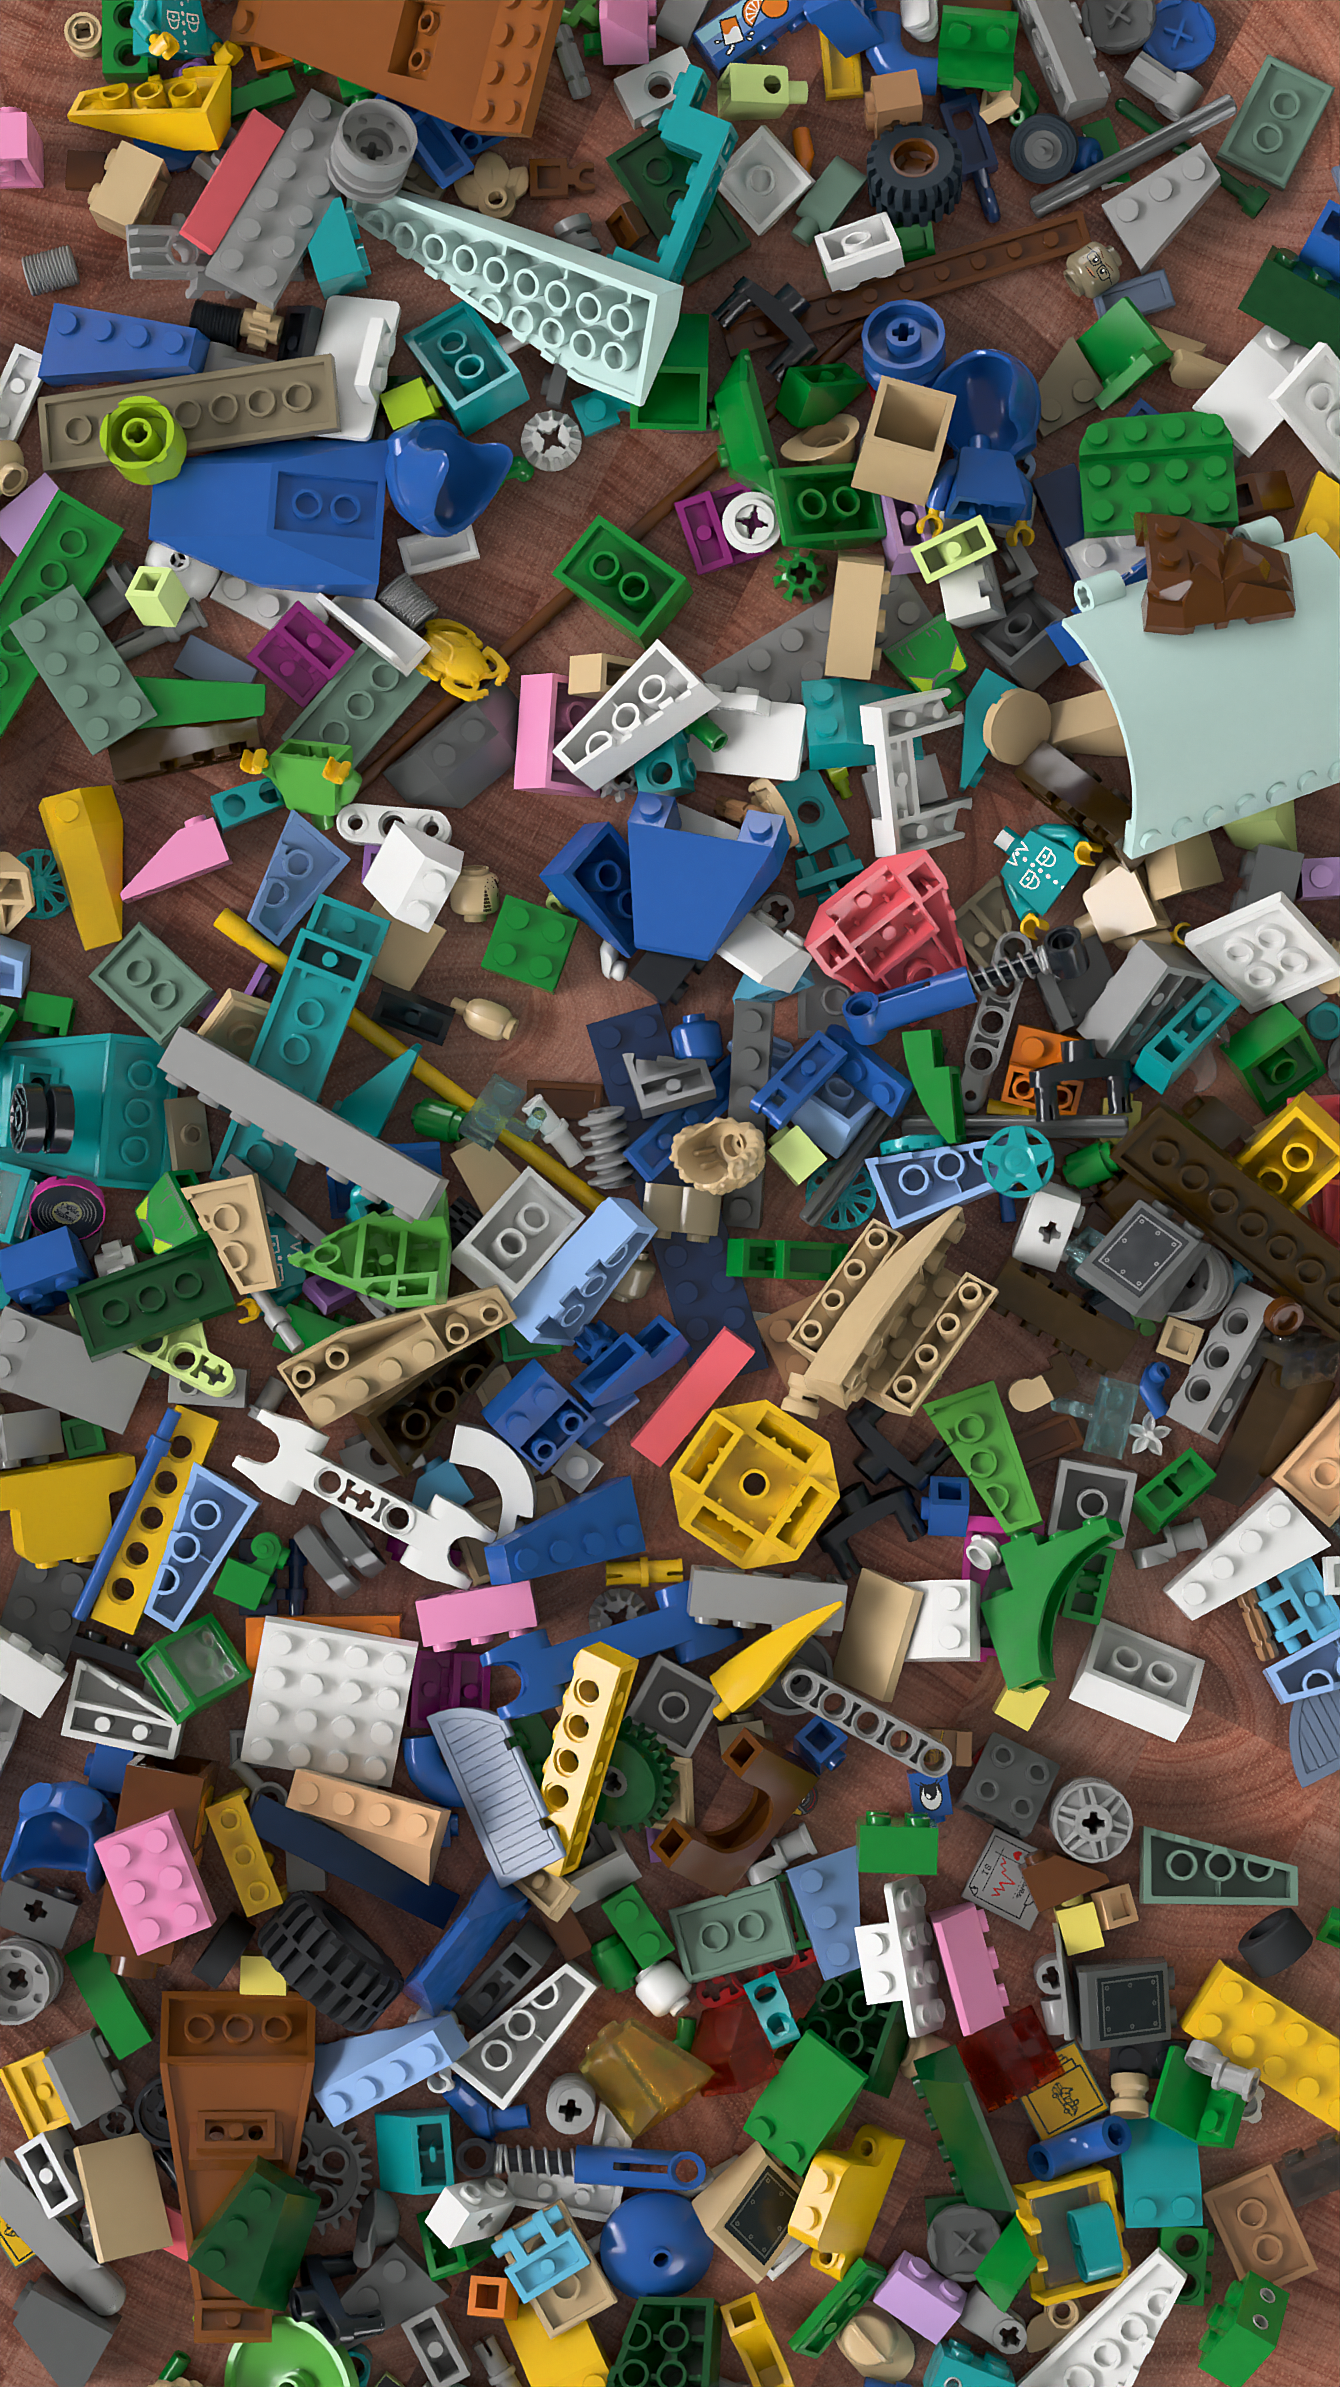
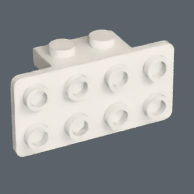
M333 295L328 298L314 356L331 353L335 358L341 432L316 436L363 442L368 441L372 437L380 403L379 395L386 388L390 357L393 356L395 351V336L401 315V308L397 302Z
M705 683L722 701L708 711V717L727 734L728 741L721 750L712 752L693 734H690V742L687 743L689 758L693 760L696 771L783 781L797 780L800 775L806 734V707L801 704L769 701L760 697L759 690L753 688L737 687L736 693L723 692V686Z
M910 1876L885 1883L884 1885L889 1922L854 1927L867 2005L902 2000L908 2035L910 2038H916L942 2029L946 2011L944 2003L938 1994V1965L932 1959L930 1945L933 1940V1934L930 1924L926 1922L924 1911L926 1892L924 1886L920 1884L919 1878L917 1876Z

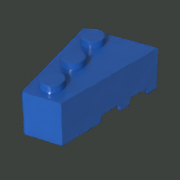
M806 0V3L803 4L804 14L811 25H816L845 58L885 41L883 30L874 25L871 11L877 8L876 0Z

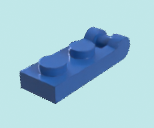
M838 1024L829 1025L824 1035L848 1052L847 1060L836 1072L891 1118L901 1114L914 1087L913 1083L868 1046L855 1042L852 1034L846 1028Z
M818 1030L753 1097L749 1108L758 1115L763 1113L770 1119V1124L779 1131L782 1130L804 1103L847 1060L848 1052ZM776 1095L785 1100L780 1107L772 1101Z

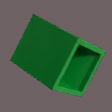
M679 313L677 327L644 405L637 406L630 403V429L706 431L709 314Z

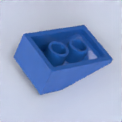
M609 821L584 824L538 876L564 907L626 958H631L638 948H635L629 846Z

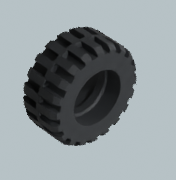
M303 1889L293 1892L258 1933L257 1941L262 1954L271 1962L272 1967L284 1977V1980L291 1987H294L305 2000L312 2003L317 2010L326 2014L338 2025H343L349 2031L353 2030L355 2033L370 2029L403 1990L404 1977L401 1976V1971L394 1965L395 1963L383 1952V1949L362 1928L360 1929L354 1921L341 1913L338 1908L326 1902L319 1895H314L309 1890Z

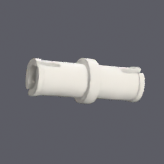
M541 1094L536 1095L523 1106L522 1111L529 1116L542 1132V1140L546 1144L551 1143L569 1168L577 1165L586 1157L583 1155V1151L586 1149L580 1145L567 1129L569 1124L564 1118H558Z

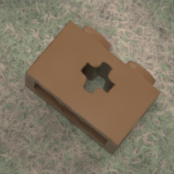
M916 69L871 76L870 91L864 92L866 104L864 118L867 131L874 130L875 140H880V134L886 130L894 131V126L899 124L907 127L910 126V123L918 122V126H922L923 101Z

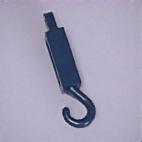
M940 84V93L944 103L939 104L938 114L943 129L948 132V138L954 137L957 141L958 149H961L962 182L974 180L985 218L990 223H996L1000 220L1001 213L994 190L991 187L989 174L998 170L999 163L985 121L979 114L980 106L976 94L967 95L965 88L951 89L946 85ZM968 111L971 114L973 125L967 130L955 128L952 116Z

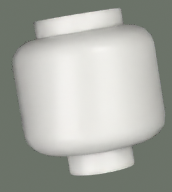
M658 1960L645 1970H642L635 1978L638 1982L635 1989L637 1997L656 2017L665 2016L669 2012L675 2017L691 2002L686 1996L691 1991L692 1984H689L684 1973L671 1960L662 1962Z

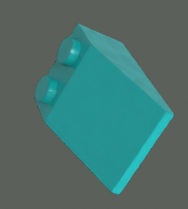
M464 300L402 336L431 385L435 384L443 401V406L465 438L530 399L520 371L476 310Z
M844 678L801 681L802 705L807 709L805 737L809 770L876 764L874 745L863 744L860 706L913 694L915 691ZM921 736L912 738L915 760H924Z
M1153 2102L1148 2103L1149 2116L1147 2118L1124 2119L1132 2134V2142L1129 2149L1119 2154L1121 2215L1126 2228L1203 2226L1198 2144L1151 2119L1150 2112Z

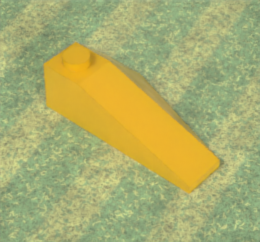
M230 65L194 66L182 69L183 76L162 80L160 74L148 77V82L128 88V85L122 82L79 92L67 117L69 122L183 151L200 150L202 152L219 150L231 127L232 71Z
M112 785L78 788L43 798L38 808L84 950L88 951L121 941L123 901L120 893L123 890V819Z

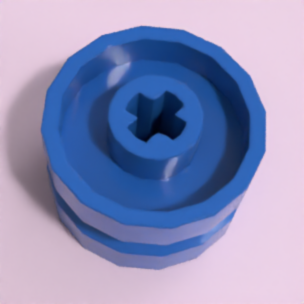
M902 299L883 304L876 308L865 320L861 334L863 367L866 380L875 391L878 390L882 375L931 388L947 365L945 350L946 333L943 320L936 311L920 301Z

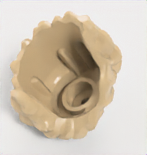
M715 1117L707 1124L697 1123L693 1126L689 1125L673 1137L674 1143L671 1146L672 1153L669 1157L672 1162H675L674 1168L679 1169V1177L685 1183H694L695 1189L700 1191H709L713 1195H724L736 1188L739 1189L746 1186L747 1183L753 1181L760 1174L766 1162L764 1158L765 1142L762 1131L756 1129L752 1123H739L733 1117L727 1119Z

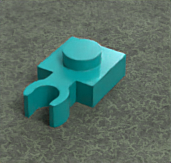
M599 390L571 401L572 408L585 438L619 425L620 419L617 413L621 411L630 412L629 403L617 397L609 396V394Z

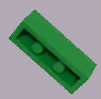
M275 70L269 74V77L264 79L255 78L248 81L247 85L241 88L232 87L231 123L245 119L253 109L263 112L296 99L297 94L288 71Z

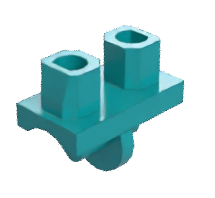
M845 843L828 850L833 868L822 872L818 869L814 855L796 860L797 880H795L799 899L829 889L827 892L816 895L820 906L844 887L838 888L839 885L850 882L863 872L864 867L861 859H855L853 852L848 844Z

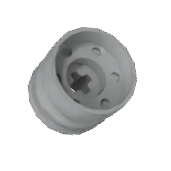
M364 99L353 103L343 112L327 159L328 175L334 186L347 198L360 203L378 204L392 199L401 190L418 143L416 127L410 116L397 105L382 99Z
M1214 1245L1211 1246L1193 1273L1195 1275L1192 1280L1195 1285L1190 1287L1189 1285L1192 1281L1189 1279L1166 1315L1198 1321L1209 1319L1223 1310L1231 1298L1235 1281L1233 1267L1222 1251Z
M1091 1775L1072 1777L1059 1785L1050 1798L1047 1811L1050 1831L1062 1849L1076 1860L1089 1863L1108 1861L1121 1853L1131 1838L1134 1824L1131 1807L1121 1792L1104 1778ZM1090 1812H1094L1101 1819V1823L1094 1824V1830H1089L1088 1826L1082 1822L1083 1819L1090 1817Z
M15 1934L0 1941L1 2025H20L34 2019L58 1996L64 1982V1965L58 1951L53 1946L22 1934ZM20 1969L26 1971L23 1983L17 1979Z

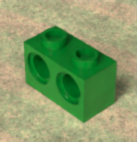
M102 0V73L107 84L122 82L126 84L148 82L149 76H153V71H159V58L141 56L139 62L134 66L122 64L123 58L127 54L133 53V28L127 29L122 27V22L127 16L132 15L134 0Z
M1190 1447L1134 1495L1131 1510L1156 1535L1209 1490L1217 1475Z
M1204 2221L1203 2226L1157 2227L1156 2249L1160 2247L1185 2273L1193 2276L1191 2285L1181 2289L1174 2304L1204 2306V2294L1210 2295L1212 2275L1211 2271H1206L1207 2256H1213L1214 2233L1208 2232L1209 2229ZM1192 2235L1195 2237V2244L1191 2249L1181 2251L1176 2248V2243L1181 2236Z

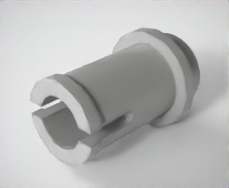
M271 1375L254 1405L249 1404L248 1406L251 1408L248 1416L260 1423L261 1421L256 1418L261 1409L264 1408L275 1413L287 1392L290 1391L288 1385Z

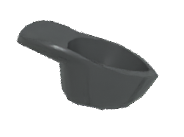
M375 2186L365 2198L357 2220L353 2260L359 2268L370 2266L375 2248L391 2244L396 2240L399 2232L401 2215L396 2201L388 2193Z

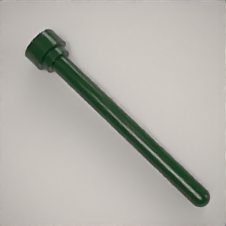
M1121 97L1116 100L1115 109L1149 135L1165 127L1128 99ZM1184 141L1170 150L1180 156L1191 149L1192 146ZM1213 162L1221 177L1222 183L1219 186L1239 199L1237 203L1242 206L1241 211L1254 220L1272 194L1261 186L1255 188L1250 184L1247 187Z

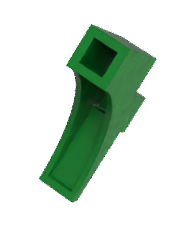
M1098 1515L1086 1519L1082 1522L1083 1527L1072 1532L1070 1530H1062L1047 1537L1034 1533L1032 1530H1025L1010 1537L1011 1542L999 1546L1012 1587L1002 1588L991 1594L992 1599L980 1603L1008 1690L1024 1694L1057 1680L1053 1663V1634L1063 1597L1078 1572L1092 1557L1109 1544L1125 1537L1120 1522L1106 1518L1103 1515Z

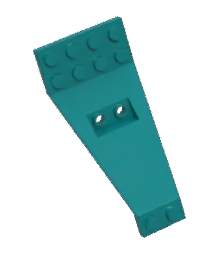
M114 1033L4 1042L0 1049V1162L67 1179V1175L79 1176L101 1187L150 1191L164 1173L171 1171V1156L163 1100L177 1098L178 1087L165 1079L167 1072L157 1067L166 1050L150 1037ZM34 1078H37L42 1088L46 1084H68L70 1086L75 1105V1126L72 1144L67 1154H45L42 1149L37 1154L16 1153L14 1151L10 1136V1107L13 1091L18 1083H31Z

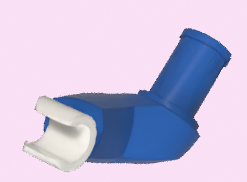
M449 2066L439 2071L441 2078H437L433 2074L428 2077V2088L434 2093H442L444 2099L464 2123L481 2139L495 2140V2137L501 2132L531 2128V2114L527 2103L507 2107L505 2110L501 2108L495 2109L481 2092L458 2074L451 2076L452 2072Z

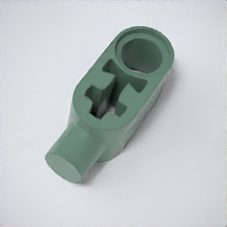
M837 155L799 205L795 214L801 219L791 231V236L800 244L809 247L814 240V236L818 235L819 232L825 233L833 230L867 183V176Z

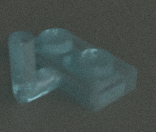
M494 1073L457 1132L490 1151L504 1129L524 1141L533 1140L546 1119L547 1113L543 1108L535 1107L526 1123L514 1117L513 1114L527 1092Z
M1101 1376L1094 1406L1062 1397L1052 1400L1050 1406L1055 1412L1090 1420L1082 1450L1122 1460L1140 1386Z

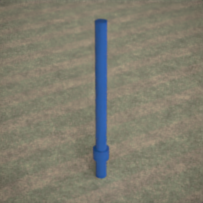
M168 1407L156 1434H151L145 1446L148 1450L77 1602L72 1617L86 1622L162 1456L166 1457L171 1448L172 1442L170 1438L182 1415L181 1412Z

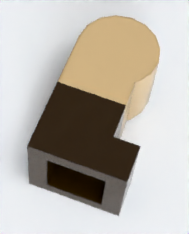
M1059 1351L1047 1358L1051 1368L1030 1379L1021 1378L1010 1384L1007 1389V1400L1012 1408L1021 1412H1030L1081 1385L1063 1351Z

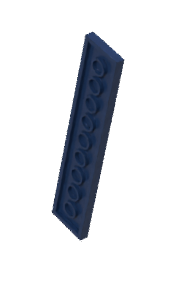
M659 1003L586 1025L610 1106L625 1107V1112L617 1117L627 1121V1128L619 1132L627 1134L630 1138L629 1143L623 1146V1148L630 1147L663 1115L659 1114L643 1119L622 1056L625 1053H635L636 1059L656 1061L657 1056L675 1058ZM671 1162L657 1177L649 1182H646L634 1168L631 1176L632 1179L636 1180L634 1186L642 1212L646 1183L695 1188L694 1183H685L683 1179H680L679 1169L674 1168L675 1162ZM720 1209L718 1236H710L709 1243L686 1241L687 1233L672 1232L671 1239L652 1237L651 1242L678 1331L693 1348L686 1355L689 1368L692 1367L719 1332L726 1326L755 1348L754 1355L735 1376L739 1377L768 1368L769 1366L742 1277L726 1276L727 1243L730 1237L727 1227L722 1222L723 1214Z

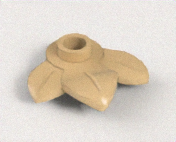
M487 151L477 160L474 175L463 176L454 182V187L459 200L464 205L479 208L481 214L506 221L515 210L516 200L527 193L530 177L526 167H515L509 170L506 162L500 155ZM497 199H501V200H502V202H501L500 204H497V205L491 204V202L494 201V200H497Z
M1078 2298L1044 2306L1043 2312L1033 2317L1027 2326L1026 2346L1028 2352H1038L1047 2347L1051 2350L1090 2312L1082 2309ZM1060 2304L1069 2306V2312L1064 2316L1055 2313L1056 2307Z

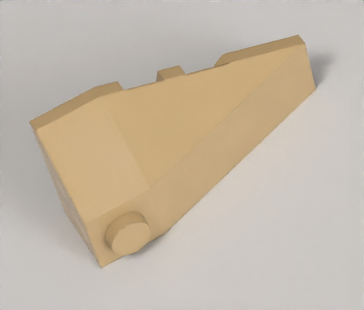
M1105 689L1048 705L1051 712V730L1047 743L1052 747L1056 748L1059 744L1071 754L1128 757L1117 716Z

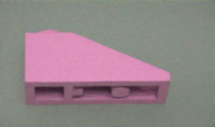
M199 815L185 821L186 828L178 830L120 893L122 901L129 904L233 864L215 818L207 819L206 815Z

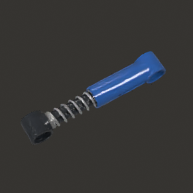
M1070 925L1058 926L1046 934L1043 942L1044 945L1038 946L1035 950L1030 948L1029 954L1022 956L1018 952L1017 958L1009 960V958L1004 957V962L996 964V962L992 961L991 966L987 968L979 965L978 970L970 972L965 965L877 995L867 991L858 992L845 1000L842 1012L855 1042L860 1045H872L885 1038L890 1030L976 1003V993L983 996L985 990L988 989L996 992L997 986L1004 985L1009 987L1010 982L1015 980L1022 983L1024 977L1029 976L1034 979L1036 973L1042 972L1048 975V973L1052 974L1053 972L1057 977L1067 980L1077 978L1088 970L1090 958L1079 929Z
M470 2138L461 2143L455 2156L456 2164L460 2171L471 2177H494L495 2174L499 2173L500 2175L504 2171L509 2176L513 2172H520L522 2176L526 2173H533L536 2177L539 2174H547L549 2178L555 2174L560 2175L563 2179L567 2175L574 2176V2184L688 2191L699 2187L705 2180L707 2173L703 2159L696 2153L676 2150L577 2144L576 2152L572 2148L567 2152L561 2151L559 2147L556 2151L547 2150L546 2147L542 2150H535L532 2145L529 2149H521L519 2145L516 2148H507L506 2144L499 2145L496 2141ZM475 2146L481 2147L486 2153V2162L479 2169H472L466 2162L468 2150ZM689 2159L696 2163L698 2175L695 2180L686 2183L679 2180L676 2175V2168L681 2161ZM630 2164L668 2166L667 2173L629 2171Z

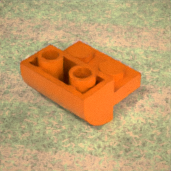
M1018 1023L1011 1053L1006 1065L1000 1101L1036 1109L1034 1088H1030L1028 1072L1042 1066L1062 1062L1060 1042L1084 1040L1085 1038ZM1084 1079L1060 1081L1061 1085H1057L1059 1114L1076 1115Z

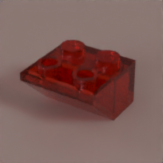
M750 2001L723 2005L716 2008L709 2007L702 2011L688 2059V2064L702 2097L744 2093L779 2074L774 2062V2053L766 2042L760 2027V2021Z
M1032 2004L954 2043L988 2113L1066 2075Z

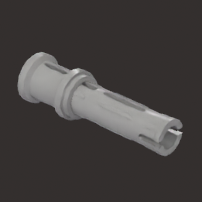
M192 597L189 599L176 627L145 626L116 640L112 644L123 661L126 662L167 641L176 643L181 640L182 635L199 626L206 628L209 626V623L198 601Z

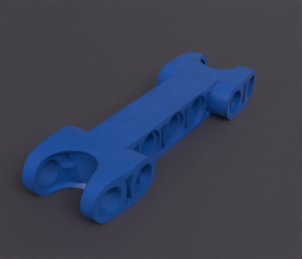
M690 1580L654 1592L660 1608L658 1611L551 1646L546 1629H540L515 1637L480 1655L479 1659L482 1668L504 1665L511 1667L520 1677V1694L514 1701L497 1709L500 1721L533 1716L562 1706L563 1696L566 1692L565 1684L572 1682L575 1672L573 1670V1662L577 1653L582 1648L601 1641L636 1659L673 1648L679 1665H683L710 1656L745 1638L742 1628L720 1629L712 1625L696 1623L695 1617L689 1616L687 1612Z

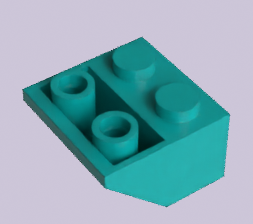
M341 197L333 199L308 245L324 300H328L333 295L342 296L368 288L365 276L372 274L363 243L355 245L354 240L360 239L361 236L352 206L344 208Z
M451 2106L374 2113L381 2190L423 2195L442 2193L445 2187L457 2184Z

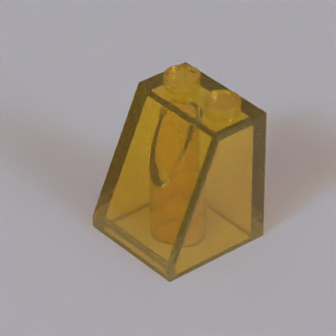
M633 2017L628 2018L621 2024L614 2020L603 2027L597 2033L599 2038L585 2048L584 2051L587 2055L578 2065L580 2071L632 2141L688 2105L715 2074L710 2066Z

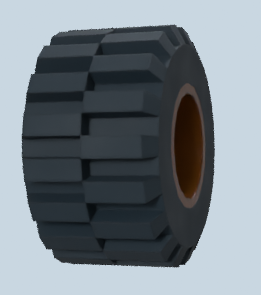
M918 122L910 123V126L907 127L899 124L894 126V131L886 130L881 133L880 140H874L871 145V151L867 154L868 194L872 207H876L878 214L886 211L891 223L896 225L898 222H903V227L912 228V223L919 222L920 227L928 226V220L938 223L943 220V214L950 215L954 211V204H959L961 191H963L961 149H958L957 141L954 137L948 138V132L942 128L934 130L933 124L926 123L925 126H918Z

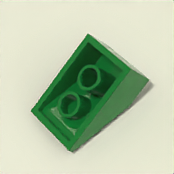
M857 463L779 468L768 471L783 546L829 551L867 548L887 536L879 494L851 487Z
M599 514L552 573L553 577L614 628L646 651L658 639L694 593L685 576Z
M808 2029L757 2100L743 2130L802 2177L808 2173L811 2162L819 2151L823 2149L831 2150L869 2076L813 2030Z

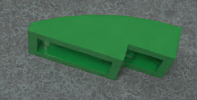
M942 1029L901 1032L910 1076L924 1109L948 1144L967 1142L960 1066L945 1067Z
M728 1238L726 1276L828 1281L848 1254L849 1244Z
M95 1936L66 1954L64 1958L93 2017L120 2061L152 2041L155 2033L135 2003L137 1999L123 1976L110 1971L111 1956L109 1954L93 1952Z

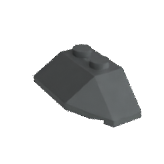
M497 677L492 679L482 688L488 689V696H484L483 699L479 698L477 701H466L382 772L407 803L462 809L515 764L520 701L504 682H502L501 686H496L495 680Z

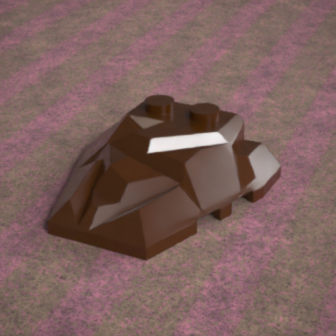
M1135 512L1133 518L1136 546L1145 547L1148 583L1141 601L1144 632L1187 635L1193 634L1195 627L1199 625L1214 623L1215 630L1227 628L1230 620L1244 618L1248 624L1294 617L1296 606L1290 556L1288 553L1231 535L1225 531L1186 519L1185 517Z

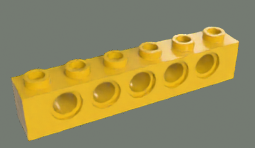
M176 1404L175 1410L181 1412L182 1415L170 1441L173 1444L177 1436H185L190 1440L192 1450L187 1457H180L175 1454L171 1445L167 1456H162L108 1572L105 1583L101 1587L92 1607L94 1610L90 1617L91 1619L131 1635L138 1632L144 1618V1610L159 1565L161 1564L193 1463L206 1464L223 1422L219 1418L184 1404ZM164 1471L172 1472L177 1478V1487L171 1493L163 1491L158 1484V1478ZM148 1507H156L163 1514V1522L158 1528L148 1526L144 1520V1513ZM140 1542L148 1548L149 1556L145 1563H137L131 1558L130 1547L133 1543ZM119 1578H127L133 1583L134 1594L131 1598L125 1599L117 1594L115 1585Z
M601 1641L582 1648L574 1659L573 1670L575 1672L571 1685L563 1696L564 1710L561 1720L553 1731L552 1738L555 1741L551 1755L546 1759L542 1769L544 1779L539 1791L550 1814L542 1820L547 1829L554 1826V1823L557 1825V1832L567 1853L566 1857L542 1869L558 1878L579 1867L639 1663L638 1659ZM594 1682L599 1688V1694L595 1689ZM584 1718L589 1724V1729L585 1725ZM574 1753L577 1755L579 1763L576 1761ZM564 1788L567 1790L569 1798L566 1796Z

